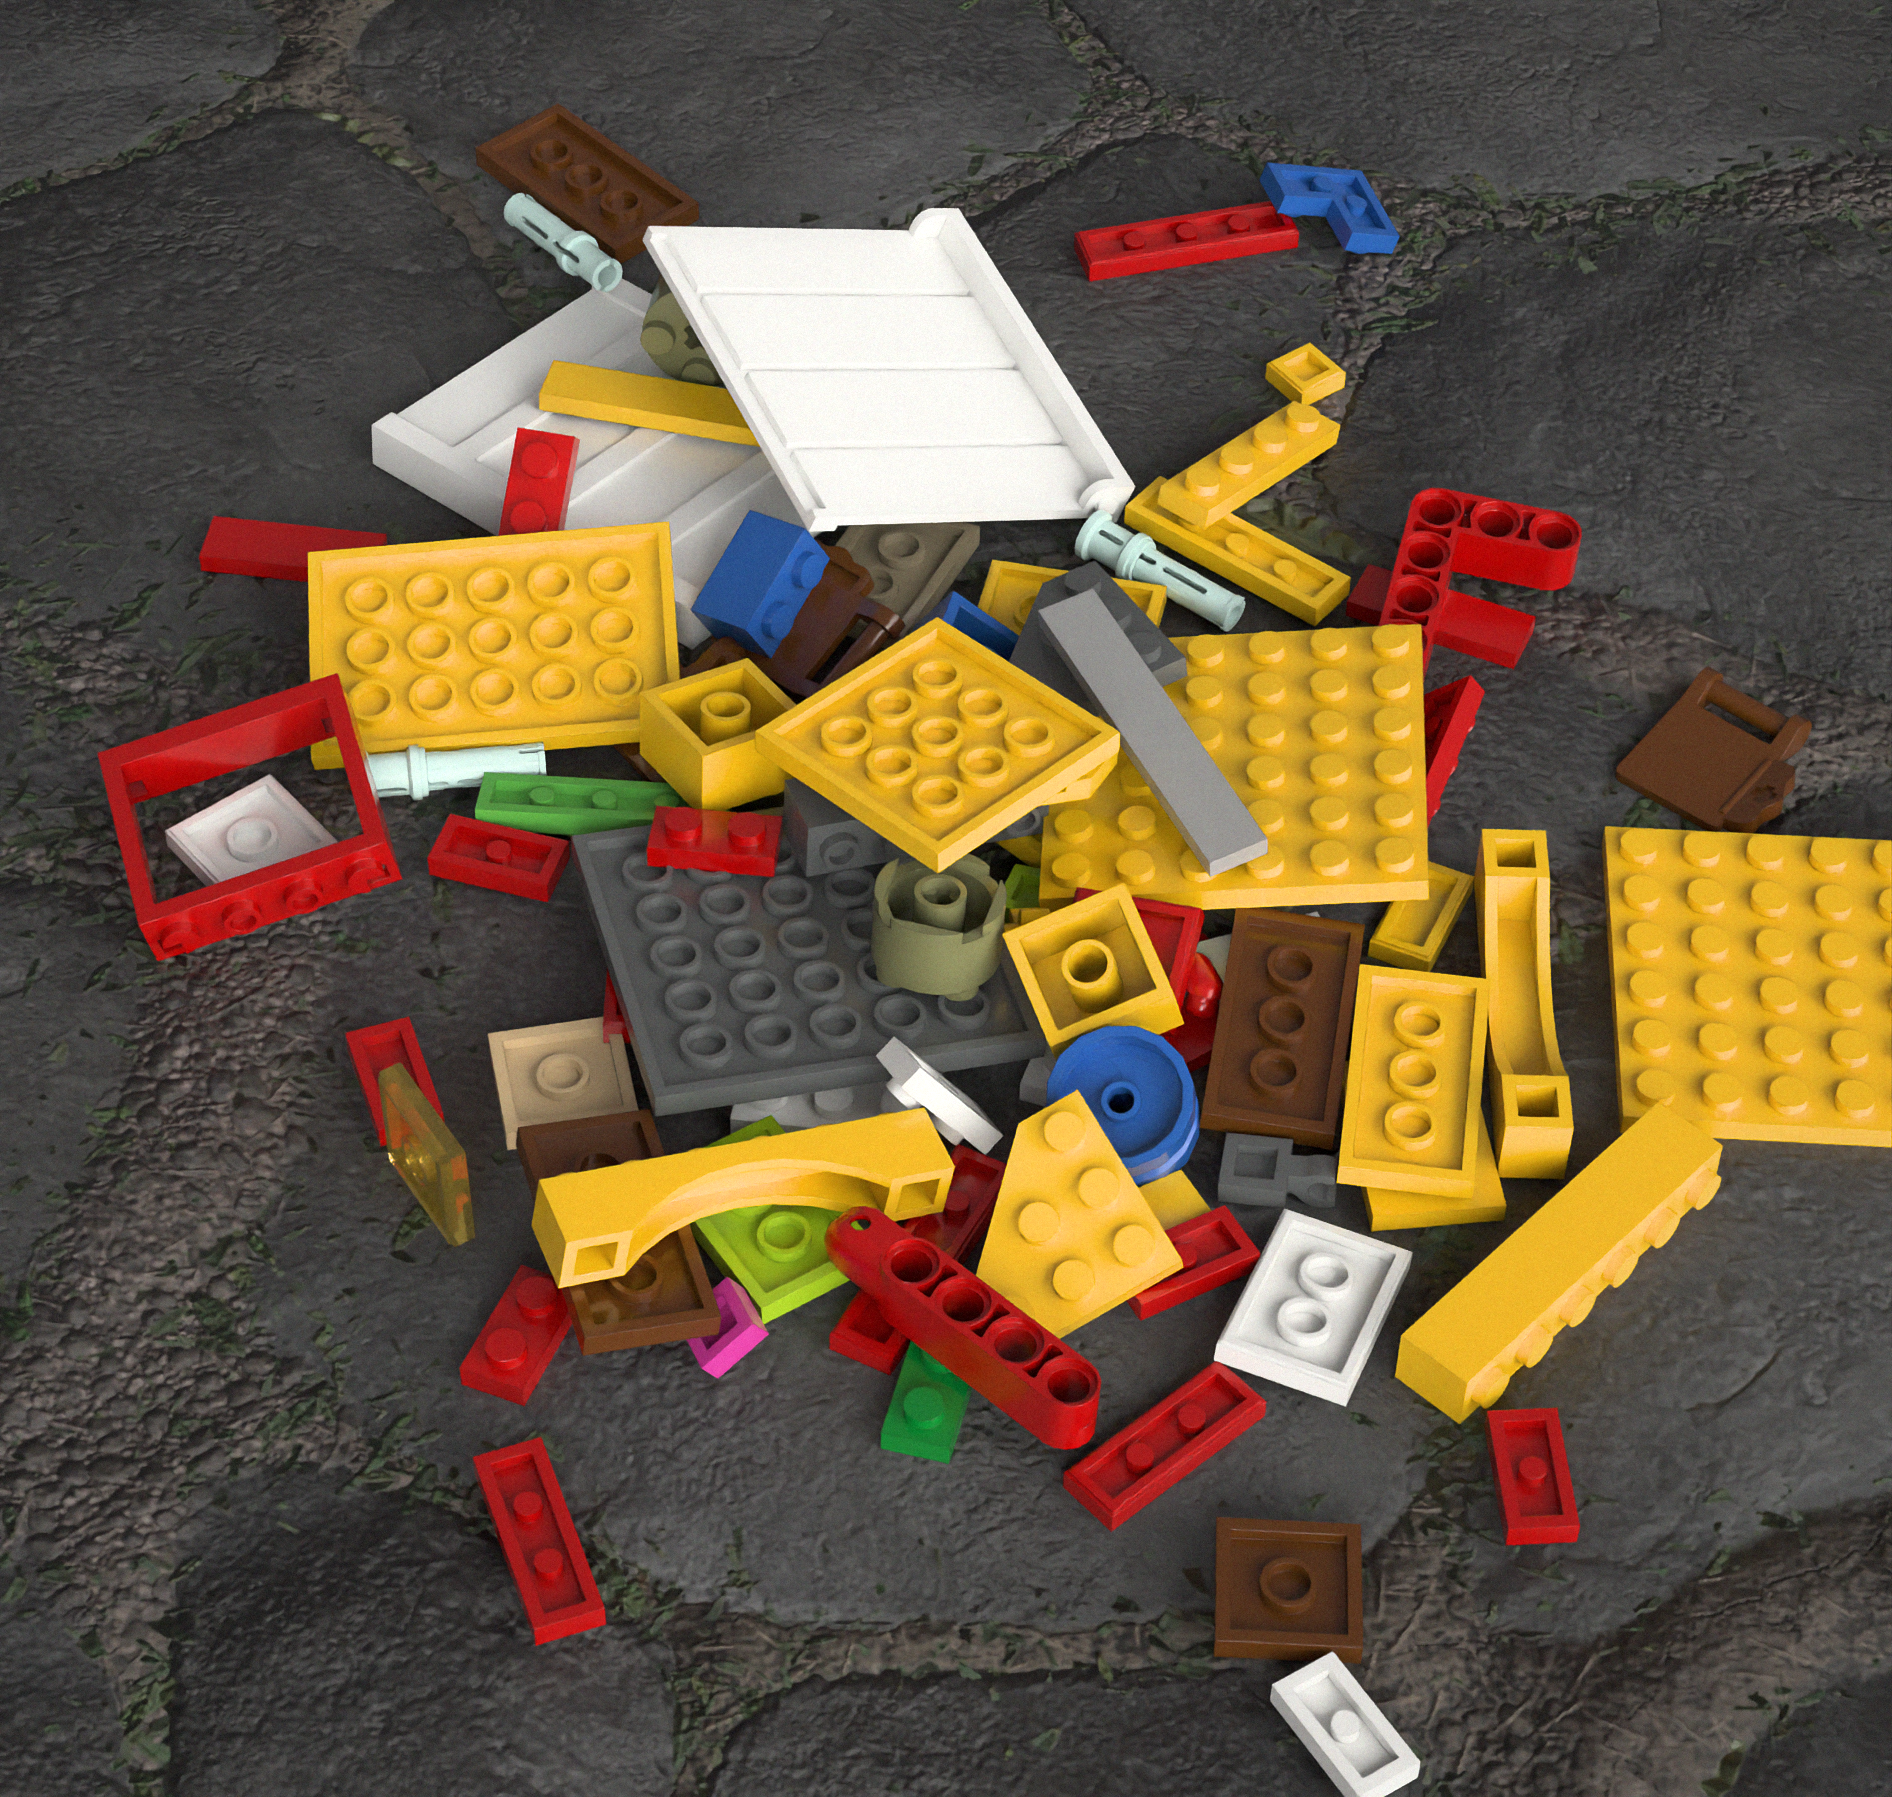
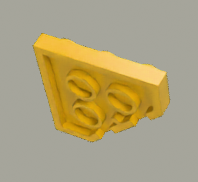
M1078 1090L1018 1123L976 1276L1060 1339L1183 1268L1181 1257Z

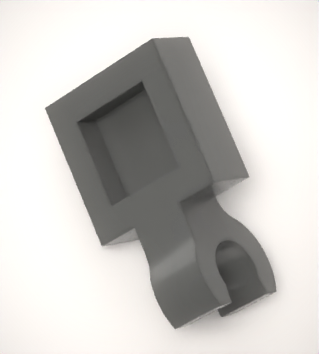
M1226 1133L1218 1181V1201L1285 1208L1287 1193H1292L1310 1206L1318 1208L1334 1207L1337 1192L1336 1174L1338 1159L1328 1155H1293V1139Z

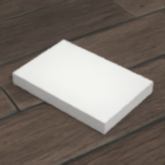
M1284 1208L1216 1344L1214 1361L1346 1407L1410 1269L1413 1252Z

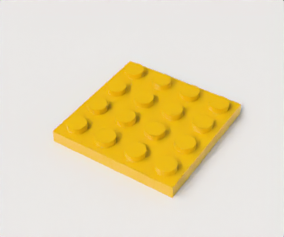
M936 617L756 730L755 747L758 753L936 873H939L1118 753L1120 732Z

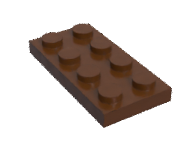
M559 103L475 148L477 166L514 193H523L525 197L527 194L530 195L538 204L560 218L561 221L573 230L584 231L591 235L597 241L599 249L612 259L614 258L619 261L620 264L647 250L642 240L648 226L687 227L699 220V202Z
M1260 907L1236 908L1200 1128L1227 1133L1293 1139L1294 1144L1332 1150L1365 924Z
M650 1109L523 1126L517 1129L516 1147L534 1204L538 1183L541 1179L555 1177L566 1172L578 1173L620 1165L630 1160H647L665 1156ZM689 1224L669 1233L648 1249L625 1275L561 1288L583 1356L719 1334L721 1314Z

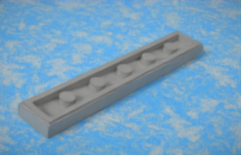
M1090 589L1038 610L1039 626L1104 722L1120 732L1121 747L1207 874L1212 877L1267 854V837L1095 590Z

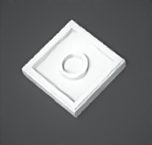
M271 774L165 830L167 846L206 887L338 843Z

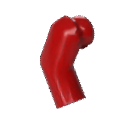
M1196 952L1188 979L1187 996L1183 1006L1190 1015L1200 1018H1211L1218 1013L1223 981L1211 960L1204 954Z

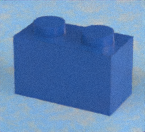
M749 510L690 610L715 638L720 639L731 636L744 649L771 659L783 638L791 631L794 619L811 590L821 580L824 568L830 558L806 528Z

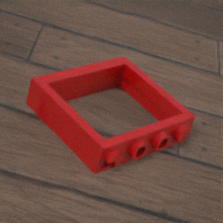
M338 673L97 753L138 925L158 962L185 952L188 954L197 948L236 935L251 933L259 927L298 914L313 912L324 905L360 893H368L372 889L402 879L355 713ZM333 737L337 738L364 834L158 903L134 804Z

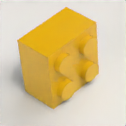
M749 658L640 692V755L694 809L726 811L727 809L766 796L776 795L784 791L785 780L795 777L756 751L755 731L790 710L796 704Z
M1125 882L1002 934L1056 1062L1058 1057L1080 1036L1106 1026H1137L1159 1035L1184 1024L1175 995Z

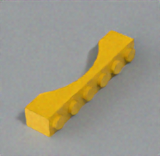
M1482 829L1474 875L1481 978L1490 979L1486 1045L1496 1167L1499 1177L1564 1179L1574 1126L1569 1076L1564 1070L1560 1057L1553 1013L1550 968V871L1546 830Z
M924 1107L896 1113L885 1112L870 1118L838 1124H822L801 1131L774 1136H758L748 1141L710 1148H694L684 1153L647 1160H630L620 1165L578 1173L566 1172L555 1177L541 1179L538 1183L531 1226L557 1287L563 1288L623 1276L643 1253L669 1233L700 1218L735 1208L777 1204L814 1206L845 1212L852 1207L866 1206L880 1210L893 1221L943 1212L955 1166Z

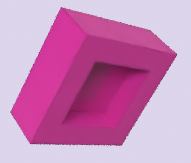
M726 1277L712 1290L721 1314L719 1334L686 1339L701 1368L717 1379L769 1335L744 1287L729 1277Z

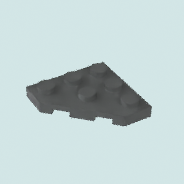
M1096 561L1072 569L1061 576L1042 583L1008 661L1092 715L1100 716L1039 626L1038 610L1094 589L1161 687L1187 676L1185 656Z

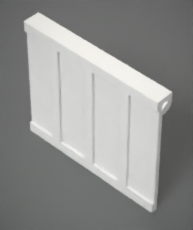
M959 208L927 209L915 217L909 230L648 226L642 241L809 532L835 531L837 525L1089 518L1097 510L1106 511L1112 516L1113 523L1117 522L1136 486Z
M622 278L618 285L608 292L597 291L592 287V290L397 415L391 412L372 424V456L374 465L496 536L499 533L517 427L578 438L580 443L564 530L669 521L678 642L690 649H694L712 635L690 609L749 510L806 528L808 531L761 447L539 409V392L553 360L677 380L661 370L641 345L640 338L643 321L652 294ZM724 383L713 386L727 389ZM811 531L809 533L814 538L822 531Z

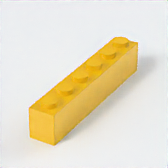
M1657 1102L1401 1335L1395 1377L1458 1424H1461L1479 1406L1484 1409L1491 1407L1503 1394L1510 1377L1523 1365L1528 1368L1536 1365L1548 1351L1553 1337L1564 1326L1568 1324L1571 1327H1575L1580 1324L1591 1311L1596 1297L1609 1284L1616 1288L1624 1283L1634 1270L1639 1256L1651 1245L1655 1248L1662 1247L1675 1232L1680 1218L1692 1207L1700 1210L1710 1202L1721 1183V1177L1717 1174L1723 1145Z

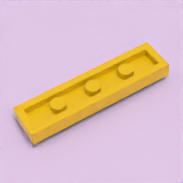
M1294 400L1161 484L1157 504L1205 530L1337 444L1341 425L1321 415L1316 408L1300 404Z
M1162 476L1155 479L1125 506L1124 524L1147 534L1159 543L1313 626H1316L1349 595L1351 577L1231 513L1203 530L1158 505L1161 484L1168 481Z

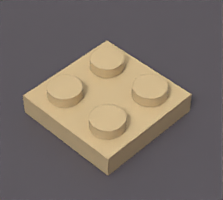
M603 1017L488 1033L489 1053L507 1150L517 1149L518 1127L638 1110L622 1034H609V1043H603Z

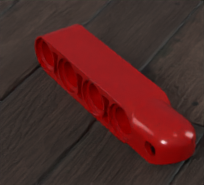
M866 1206L852 1207L829 1224L823 1236L829 1260L841 1274L877 1301L881 1316L890 1325L1043 1443L1053 1448L1068 1450L1079 1448L1089 1442L1095 1433L1102 1382L1098 1370L1091 1362L936 1245L923 1238L914 1237L880 1210ZM863 1219L867 1220L870 1226L865 1230H856L851 1224L856 1220Z

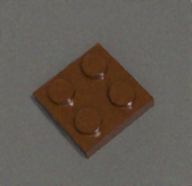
M1216 1517L1213 1657L1314 1662L1333 1651L1342 1663L1361 1664L1363 1653L1361 1524Z

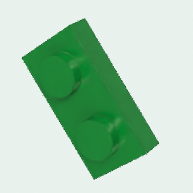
M912 1341L910 1342L881 1430V1449L949 1464L973 1388Z

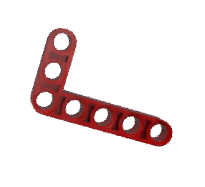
M1445 488L1422 490L1415 495L1411 502L1378 626L1421 624L1424 685L1452 572L1540 590L1554 591L1562 589L1570 584L1574 577L1582 529L1574 518L1558 511Z

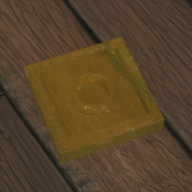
M401 1062L380 1071L378 1082L389 1160L446 1241L455 1248L475 1238L466 1152Z

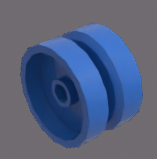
M1106 1026L1080 1036L1058 1057L1047 1081L1046 1107L1078 1090L1138 1188L1180 1170L1188 1162L1199 1138L1200 1107L1194 1083L1183 1056L1162 1036L1137 1026ZM1119 1109L1125 1113H1116L1114 1110Z

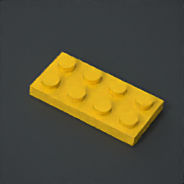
M1360 964L1336 1183L1472 1199L1476 1172L1490 979Z

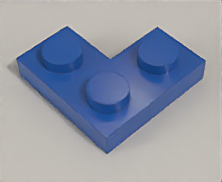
M1266 163L1259 181L1277 213L1290 217H1300L1302 215L1326 217L1340 244L1346 251L1356 254H1367L1368 252L1393 253L1400 236L1361 170Z

